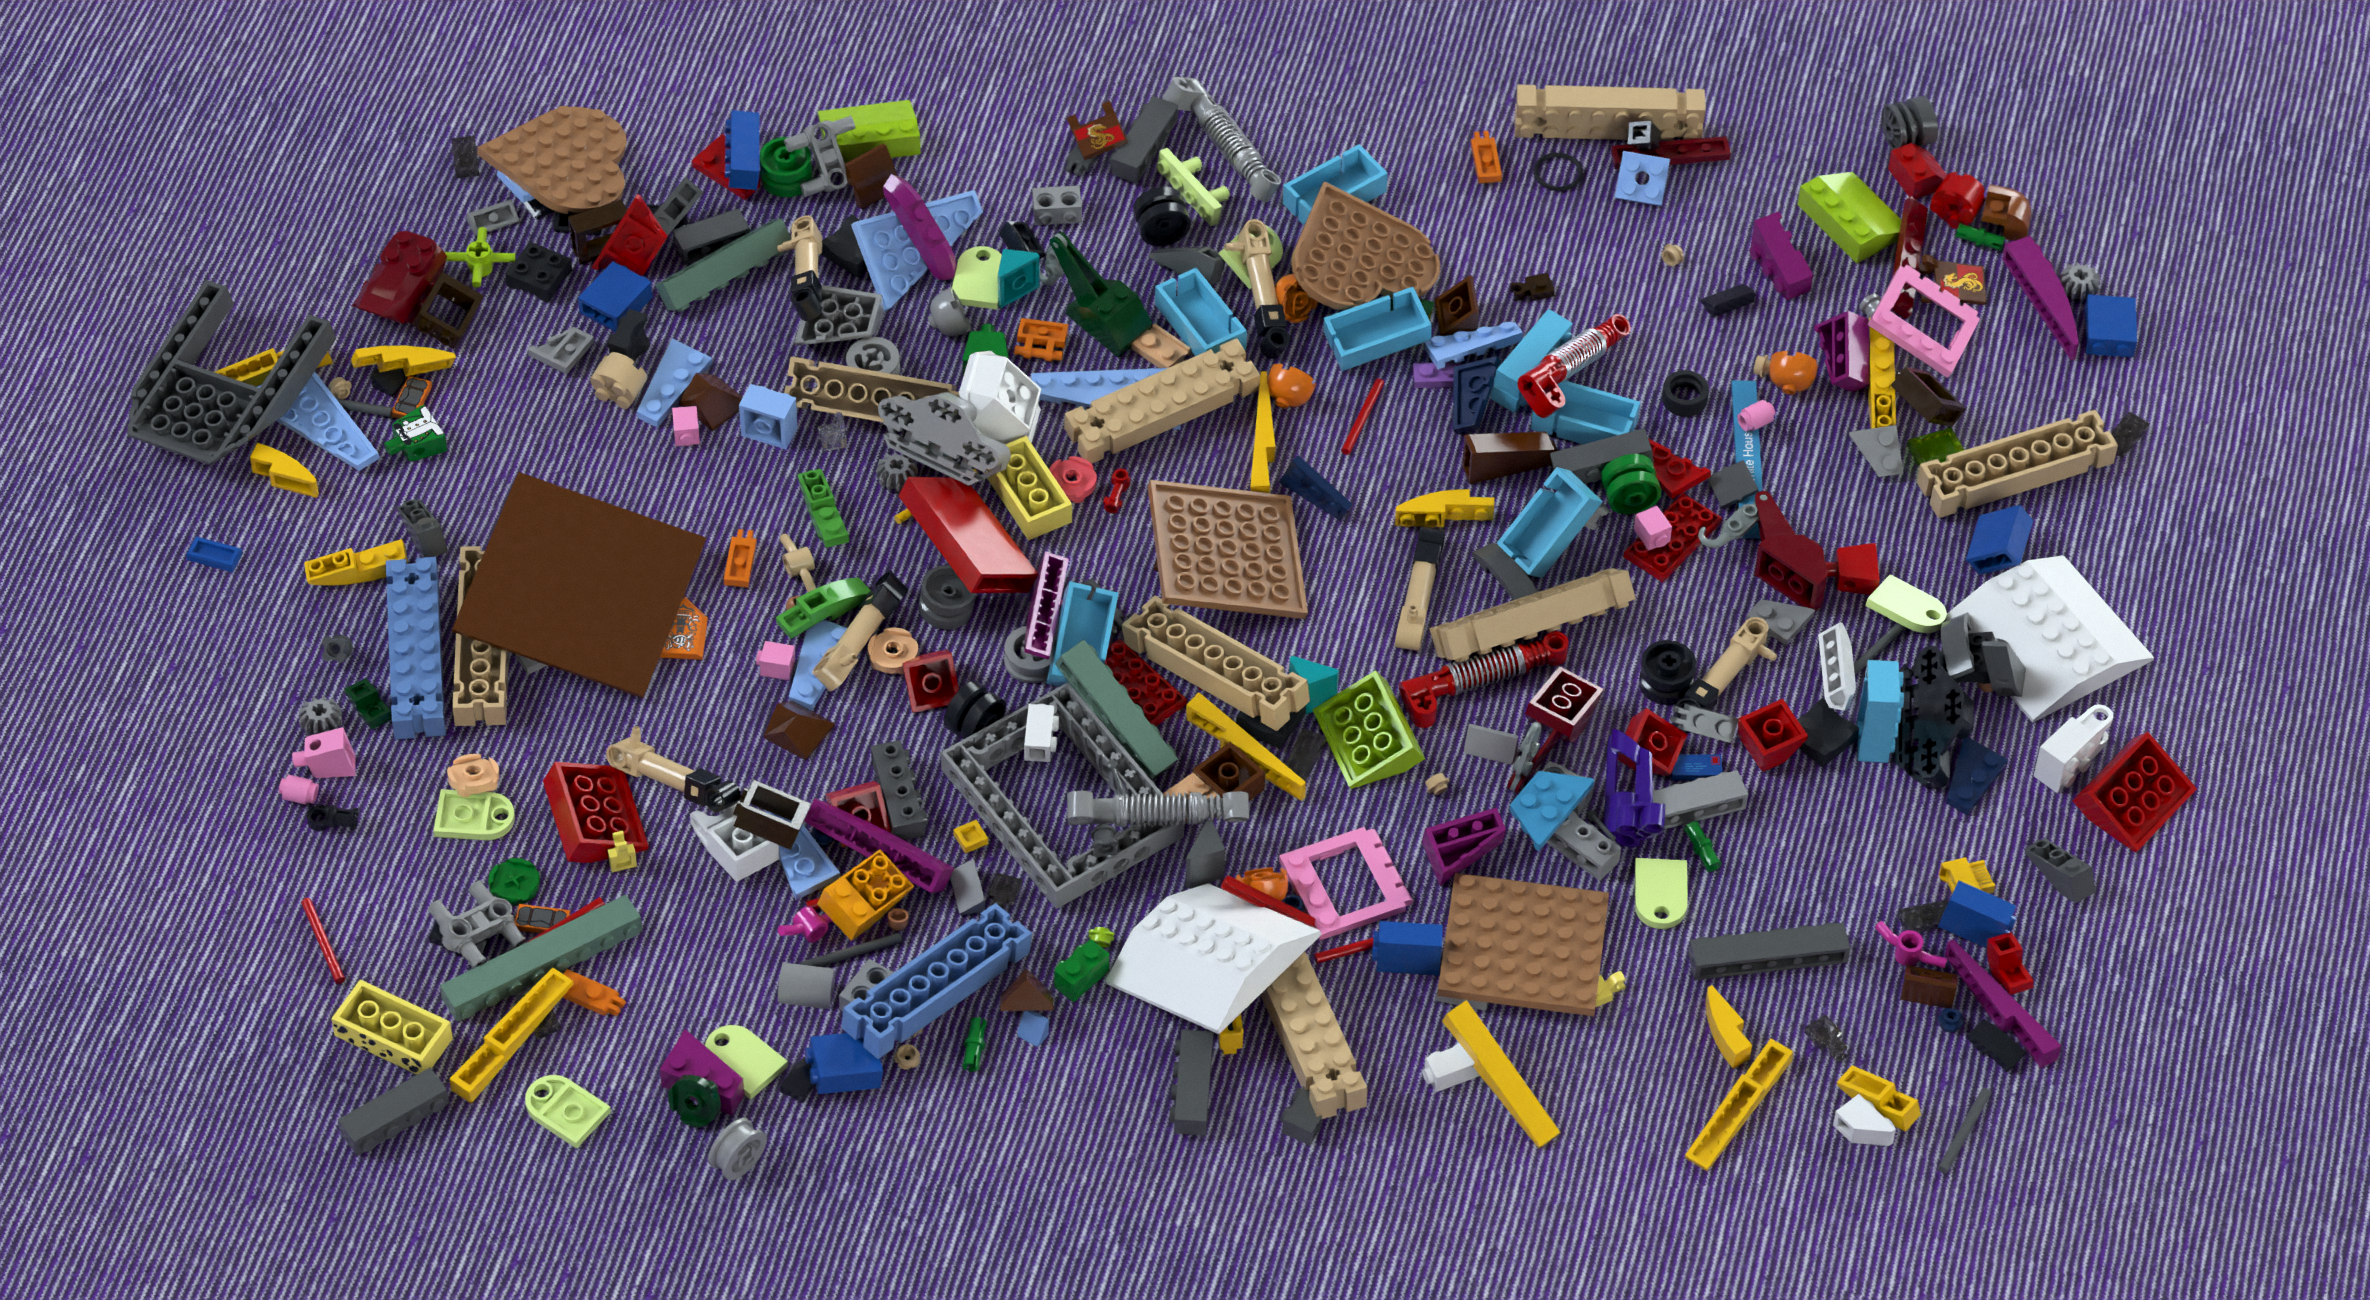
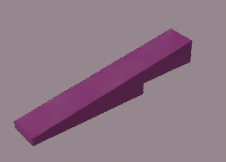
M1954 939L1948 941L1945 957L1996 1026L2003 1032L2011 1029L2040 1068L2057 1061L2061 1045Z

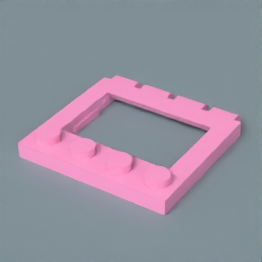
M1906 264L1905 267L1900 266L1867 325L1948 378L1980 320L1977 317L1978 311L1966 303L1960 306V299L1945 289L1942 293L1939 292V285L1925 276L1921 280L1919 278L1921 273ZM1905 283L1963 321L1960 330L1955 333L1948 347L1949 350L1890 311L1901 294L1900 291Z
M1365 827L1279 855V862L1282 868L1287 871L1288 880L1296 895L1301 898L1302 904L1305 906V913L1316 919L1313 928L1321 931L1322 935L1319 937V940L1406 911V906L1413 903L1406 886H1403L1404 883L1395 866H1392L1393 862L1385 847L1382 846L1383 843L1375 829L1366 831ZM1358 846L1387 901L1338 916L1311 862L1344 853L1345 850Z

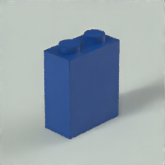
M612 261L578 297L579 313L616 332L621 317H625L629 309L639 312L653 298L651 281L644 276L630 271L626 266H621Z
M2088 295L2084 309L2085 354L2134 357L2137 344L2136 298Z
M2021 505L1979 515L1966 561L1979 575L2020 565L2033 519Z
M1958 880L1938 927L1987 948V940L1989 938L2008 933L2012 930L2017 917L2013 916L2016 905Z
M1380 921L1379 931H1374L1372 961H1377L1376 972L1439 976L1443 925Z
M848 1033L810 1036L809 1047L805 1048V1060L807 1064H811L810 1080L812 1084H816L818 1094L881 1088L883 1068L880 1058L877 1059L863 1047L864 1039L859 1038L855 1040Z

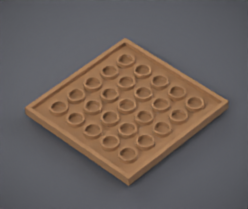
M1150 480L1148 493L1163 604L1300 619L1306 618L1308 609L1291 496Z
M1455 873L1437 996L1594 1016L1609 892Z

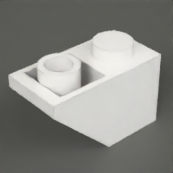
M1860 1094L1839 1108L1835 1113L1833 1126L1851 1143L1890 1146L1894 1141L1896 1128L1888 1118H1884L1876 1110L1875 1106L1869 1100H1865Z

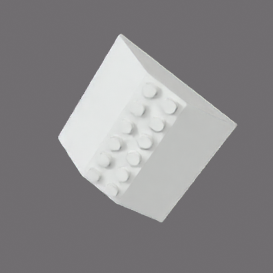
M2064 555L2027 560L1986 581L1948 612L1945 619L1946 621L1968 612L1971 623V630L1968 633L1993 632L1995 639H2003L2009 643L2026 668L2022 697H2010L2032 723L2154 660L2151 653Z
M1207 883L1167 896L1135 926L1105 981L1107 985L1220 1034L1322 934L1320 930L1268 908L1257 907Z

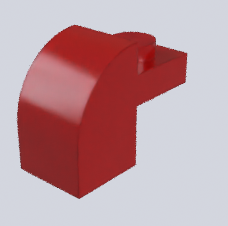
M2012 932L1987 940V958L1990 971L1994 980L1999 985L2002 984L2009 995L2034 987V980L2022 964L2023 948Z

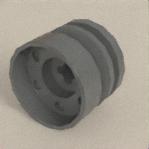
M1925 96L1907 99L1905 104L1903 102L1887 104L1882 108L1883 132L1892 150L1910 143L1921 147L1936 142L1938 137L1937 118L1932 104Z

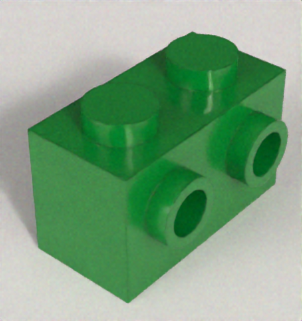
M1092 939L1088 940L1084 945H1079L1067 960L1060 961L1055 967L1054 988L1074 1003L1109 972L1110 954Z

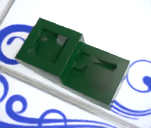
M366 678L344 689L351 704L371 730L392 719L391 710L380 699L378 691Z

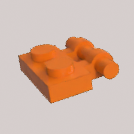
M1021 318L1017 342L1025 343V346L1015 345L1014 355H1021L1025 359H1031V357L1044 358L1048 362L1053 360L1062 361L1063 351H1057L1055 347L1065 349L1069 324ZM1033 345L1046 346V349L1034 348Z

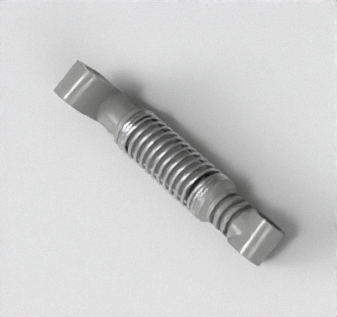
M1174 77L1162 99L1178 105V110L1193 111L1199 118L1201 128L1213 141L1238 175L1244 176L1251 185L1249 188L1250 193L1260 201L1269 202L1281 183L1280 177L1264 166L1261 162L1262 157L1225 108L1222 105L1216 104L1198 79Z
M1072 791L1067 793L1068 825L1114 824L1117 827H1126L1127 823H1129L1130 827H1132L1133 823H1135V826H1138L1139 823H1141V826H1144V823H1147V826H1149L1150 822L1153 823V826L1156 825V822L1160 826L1162 822L1165 825L1170 822V825H1173V822H1176V825L1182 822L1184 825L1185 818H1187L1189 825L1191 820L1193 825H1197L1207 821V817H1210V820H1214V817L1220 820V817H1223V820L1226 822H1244L1249 820V794L1235 791L1224 793L1223 798H1220V795H1216V798L1210 795V798H1207V795H1202L1200 792H1190L1188 799L1186 792L1184 796H1181L1180 792L1176 796L1173 792L1172 796L1169 793L1166 796L1161 793L1160 797H1158L1156 793L1155 797H1152L1150 793L1149 797H1146L1144 793L1143 797L1140 794L1137 797L1132 794L1131 798H1129V795L1126 794L1124 798V794L1115 795L1113 798L1093 799V793L1090 791Z

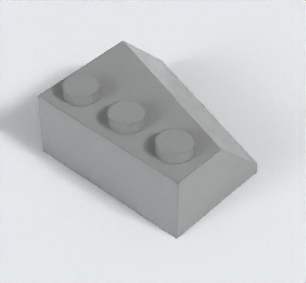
M821 285L822 301L819 303L822 307V312L815 319L809 321L801 320L795 339V346L872 337L879 330L884 312L882 295Z

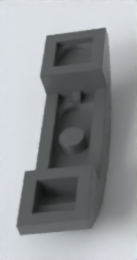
M1491 543L1472 552V556L1485 572L1490 570L1513 600L1538 592L1524 570L1514 561L1515 559L1511 558L1499 545Z
M1968 612L1946 620L1941 625L1944 658L1948 673L1953 679L1975 671L1974 657L1969 648L1968 631L1971 630V623Z

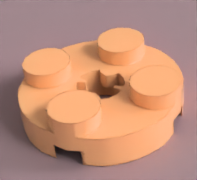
M892 627L884 629V633L879 635L876 633L868 643V657L872 668L889 674H904L902 663L918 657L917 641L911 637V633L902 628ZM891 648H897V653L892 654L887 652V650L891 651Z
M480 754L463 755L453 761V766L448 767V783L453 789L457 790L458 795L461 797H469L472 794L484 793L486 791L491 792L497 789L499 766L490 757L488 761L481 759Z

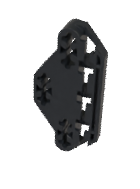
M1928 646L1919 653V658L1914 659V665L1911 669L1906 664L1899 669V672H1903V687H1900V690L1904 693V705L1901 708V720L1898 723V736L1895 738V763L1925 788L1940 789L1950 779L1949 746L1955 738H1967L1973 731L1974 704L1973 700L1949 675L1945 658L1941 651L1935 646ZM1913 676L1916 679L1919 678V684L1912 685ZM1912 698H1914V708L1916 710L1919 709V715L1912 716ZM1912 729H1914V740L1919 741V746L1912 747ZM1912 761H1914L1915 772L1912 771Z

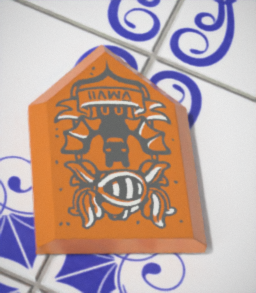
M686 597L681 602L660 658L703 660L708 617Z

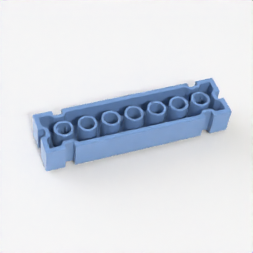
M436 557L416 558V563L407 564L406 559L386 561L391 712L395 740L415 738V733L425 732V737L445 736Z
M994 903L981 912L980 921L977 922L975 919H971L868 990L866 1000L863 1001L858 997L843 1008L842 1029L855 1040L859 1038L864 1039L863 1047L877 1059L881 1058L894 1048V1041L902 1043L1007 969L1008 961L1015 964L1030 953L1032 933L1018 921L1012 924L1009 921L1010 914Z

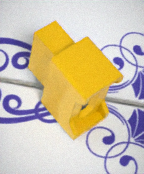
M1966 857L1941 863L1939 878L1941 881L1948 883L1952 893L1958 880L1989 894L1994 893L1995 883H1993L1984 860L1968 863Z
M1241 1013L1218 1034L1219 1049L1223 1050V1054H1237V1049L1243 1047L1244 1031Z

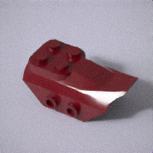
M399 231L393 235L380 256L381 262L375 265L373 274L369 280L363 283L361 292L351 306L404 324L414 322L435 282L444 270L447 255L434 240L410 231Z

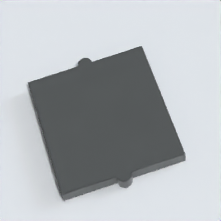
M1744 460L1729 467L1725 466L1722 470L1708 478L1722 509L1737 502L1742 503L1744 499L1759 492Z

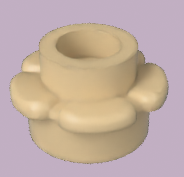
M1667 244L1664 247L1665 250L1662 251L1661 257L1667 265L1675 266L1683 262V251L1678 245L1672 246V244Z
M1758 355L1756 358L1754 374L1760 375V378H1763L1765 374L1769 375L1771 360H1768V355Z
M337 377L330 382L328 389L335 398L345 399L349 396L352 385L350 381H346L343 377Z
M1443 773L1432 776L1425 782L1428 793L1439 795L1448 789L1447 784L1450 780L1445 778Z
M905 1044L898 1048L894 1060L902 1069L915 1068L920 1063V1053L913 1045Z

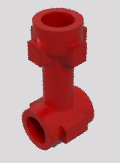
M1117 469L1111 477V484L1114 485L1110 497H1105L1103 501L1105 511L1112 514L1117 513L1118 509L1122 508L1123 501L1119 500L1120 496L1131 484V477L1128 476V472L1125 469Z

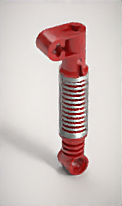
M1614 314L1597 327L1584 330L1562 346H1559V348H1556V350H1553V352L1547 354L1540 364L1519 377L1517 382L1518 389L1537 416L1547 418L1564 406L1565 396L1557 385L1558 383L1567 380L1602 357L1610 346L1616 344L1630 333L1631 327L1626 317L1621 314Z
M1553 631L1548 633L1539 642L1536 641L1528 645L1518 643L1511 645L1510 648L1505 647V650L1501 648L1500 652L1495 650L1494 653L1491 651L1489 655L1486 653L1484 657L1479 655V658L1474 656L1473 659L1469 658L1468 661L1465 660L1463 663L1458 662L1456 664L1453 662L1452 665L1446 664L1439 671L1399 682L1401 699L1414 725L1420 728H1428L1436 721V697L1446 694L1450 696L1459 695L1462 691H1472L1473 688H1482L1483 685L1488 686V684H1493L1494 682L1498 683L1499 680L1504 681V679L1509 680L1510 677L1522 676L1529 673L1533 667H1539V665L1542 666L1545 663L1559 666L1567 658L1568 638L1562 632ZM1424 701V706L1420 707V702Z

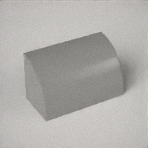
M782 962L778 986V1003L830 1009L835 987L834 969Z

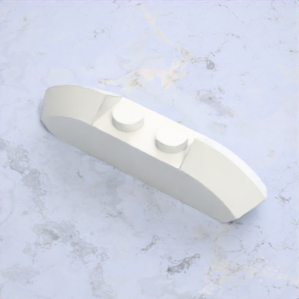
M1838 623L1818 636L1825 700L1829 708L1845 711L1851 705L1856 690L1850 639L1843 623Z

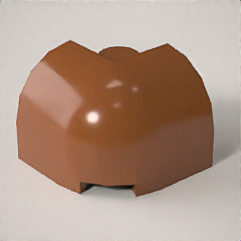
M1989 184L1981 221L2005 226L2003 232L2005 239L2016 241L2025 238L2028 235L2031 221L2030 201L2023 193L2013 188Z

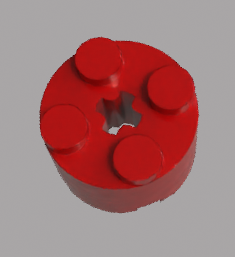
M1958 172L1947 174L1931 199L1930 210L1947 222L1953 229H1958L1960 223L1964 225L1971 224L1986 201V197L1984 198L1983 194L1985 192L1983 185L1976 178L1966 173L1964 176L1956 175Z

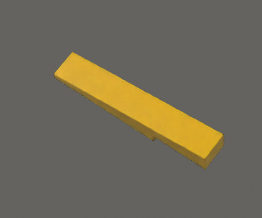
M274 348L217 370L215 373L253 386H259L263 384L285 350L276 353ZM329 352L326 353L317 368L333 364Z
M1261 371L1250 486V491L1270 493L1267 462H1275V438L1267 371Z
M1200 692L1186 705L1187 721L1220 740V748L1231 741L1265 772L1266 780L1300 801L1305 798L1306 782Z
M552 968L484 1036V1044L449 1079L451 1091L472 1104L572 987L573 980Z
M1465 1000L1448 1012L1442 1020L1443 1024L1475 1062L1473 1068L1536 1146L1540 1149L1560 1134L1559 1129L1468 1001Z
M1770 1038L1746 1074L1740 1076L1685 1154L1687 1160L1706 1171L1710 1169L1793 1061V1051Z

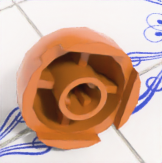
M1288 274L1276 282L1275 292L1278 304L1283 305L1285 319L1291 323H1300L1309 317L1306 314L1311 309L1315 310L1318 301L1308 296L1296 280L1294 274Z
M1788 351L1776 352L1771 356L1769 375L1771 381L1783 393L1794 395L1796 392L1808 389L1814 383L1818 369L1816 359L1800 352H1796L1795 356L1787 355Z
M1274 364L1267 377L1270 397L1275 400L1277 406L1284 409L1302 406L1310 399L1317 384H1312L1313 378L1304 371L1290 366L1289 370L1282 369L1283 364Z
M1270 867L1257 868L1245 871V877L1243 878L1239 874L1236 876L1237 880L1275 899L1283 901L1286 897L1288 874L1285 869L1280 868V873H1274L1273 868Z

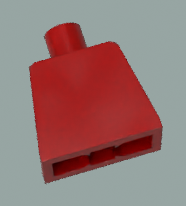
M1876 543L1840 547L1836 550L1835 561L1825 562L1827 577H1836V587L1839 591L1871 595L1879 587L1880 578Z

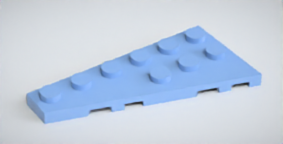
M1167 368L1031 373V380L1041 388L1039 400L1058 404L1067 402L1076 404V408L1082 406L1086 409V407L1091 406L1092 401ZM1181 425L1176 426L1173 429L1181 430Z
M315 371L289 411L276 420L358 471L380 459L378 452Z

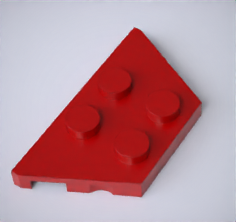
M639 194L634 198L591 268L595 270L600 268L606 269L613 261L621 266H626L630 271L640 276H643L668 236Z

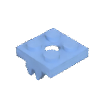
M1623 151L1615 198L1662 206L1670 159ZM1644 171L1648 173L1649 181L1647 184L1639 185L1636 182L1635 177L1638 172Z

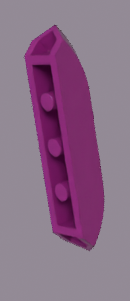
M891 174L883 186L885 198L932 275L939 280L954 279L957 264L947 239L918 192L905 179Z

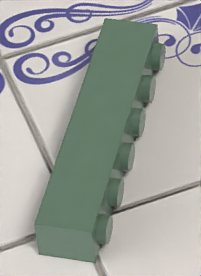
M782 218L773 219L655 284L667 310L681 312L690 307L689 302L695 299L700 301L710 296L709 291L715 288L717 290L725 288L730 284L729 280L734 277L740 279L748 275L750 268L754 266L760 268L768 264V258L774 255L779 257L786 254L788 251L779 252L777 246L792 238Z
M1082 640L1061 655L1055 665L1087 706L1095 713L1151 781H1153L1170 769L1178 760L1175 750L1171 745L1164 742L1160 737L1158 728L1149 723L1145 718L1142 708L1134 704L1129 697L1127 689L1116 681L1112 670L1097 657L1098 655L1094 647L1088 645L1085 640Z

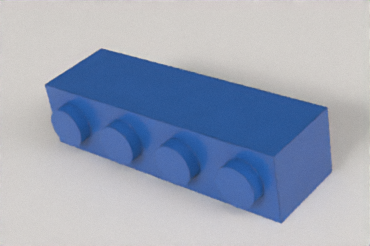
M731 110V117L726 119L725 133H729L725 136V148L729 149L725 150L726 164L724 177L729 178V188L757 190L760 172V113Z

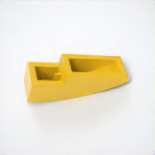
M257 443L250 456L253 473L270 477L271 486L315 498L318 497L317 480L309 470L287 454Z
M1712 985L1709 986L1705 1001L1709 1027L1720 1052L1734 1069L1750 1059L1752 1044L1742 1034L1743 1019Z
M1852 1065L1837 1081V1086L1853 1099L1860 1094L1865 1100H1869L1884 1118H1888L1895 1127L1905 1132L1921 1115L1917 1099L1896 1091L1895 1083Z

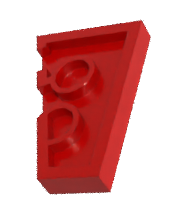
M722 133L691 160L692 167L746 200L756 190L729 188V178L724 177L726 164L725 150L729 148H725V136ZM758 179L757 190L761 187L760 179Z
M1649 439L1656 477L1661 489L1671 499L1711 477V470L1705 467L1701 469L1693 465L1692 460L1686 457L1682 459L1672 454L1670 449Z

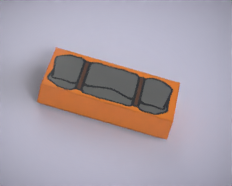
M408 376L391 411L392 417L400 419L421 405H424L432 388V382Z
M519 904L514 924L519 931L542 933L570 916L571 911Z

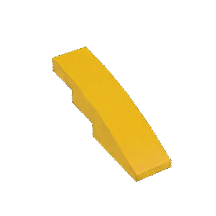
M405 345L376 346L355 349L351 362L354 368L377 364L379 372L403 368L406 377L451 368L456 355L453 352L427 347Z

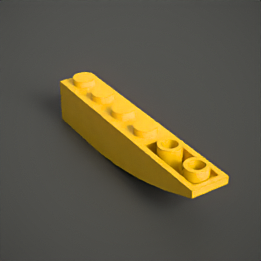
M1869 326L1870 385L1867 386L1870 428L1872 429L1896 425L1895 389L1891 386L1895 381L1894 342Z

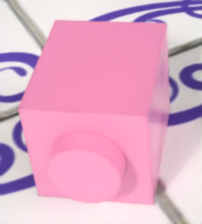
M697 407L672 408L675 446L700 444Z
M1658 506L1640 512L1635 516L1634 531L1648 550L1663 547L1670 542L1672 526Z
M765 641L763 650L758 651L756 665H760V676L790 681L796 662L795 646Z

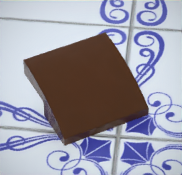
M884 143L844 164L847 181L854 189L856 205L861 209L884 198L883 186L891 174L897 176L894 163Z

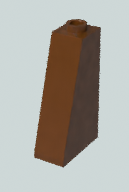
M1547 431L1469 434L1464 436L1462 468L1469 484L1479 483L1551 466L1550 453L1556 452L1557 448L1554 440H1550Z

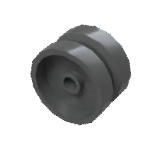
M950 565L937 566L929 570L923 578L918 606L920 614L928 624L936 628L945 630L959 628L965 625L972 616L976 593H970Z

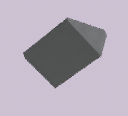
M1207 819L1186 857L1185 887L1189 889L1224 879L1225 847L1213 821Z

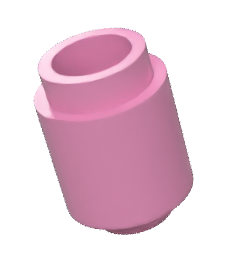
M1760 400L1741 410V413L1737 415L1738 423L1746 432L1757 430L1774 421L1775 409L1770 402Z
M290 774L286 779L282 778L279 785V793L282 794V799L305 805L308 803L314 804L316 801L319 784L313 783L311 779Z

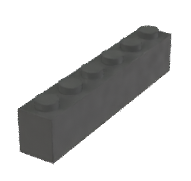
M1830 922L1817 926L1803 925L1790 929L1777 928L1764 932L1751 931L1746 934H1725L1720 937L1711 938L1699 937L1690 940L1688 956L1694 980L1848 963L1850 945L1844 922Z

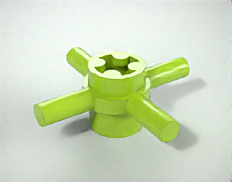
M485 227L478 228L477 241L470 243L466 252H445L447 255L446 261L466 262L470 273L473 275L472 286L475 288L481 287L482 277L492 272L493 262L514 263L516 260V253H493L490 245L486 242L487 229Z

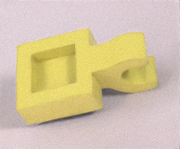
M623 831L613 833L615 848L608 850L609 865L612 873L637 867L636 852L633 844L627 845Z
M1621 971L1612 974L1606 981H1604L1601 975L1599 976L1595 1007L1613 1001L1612 993L1626 988L1623 983L1626 981V978Z

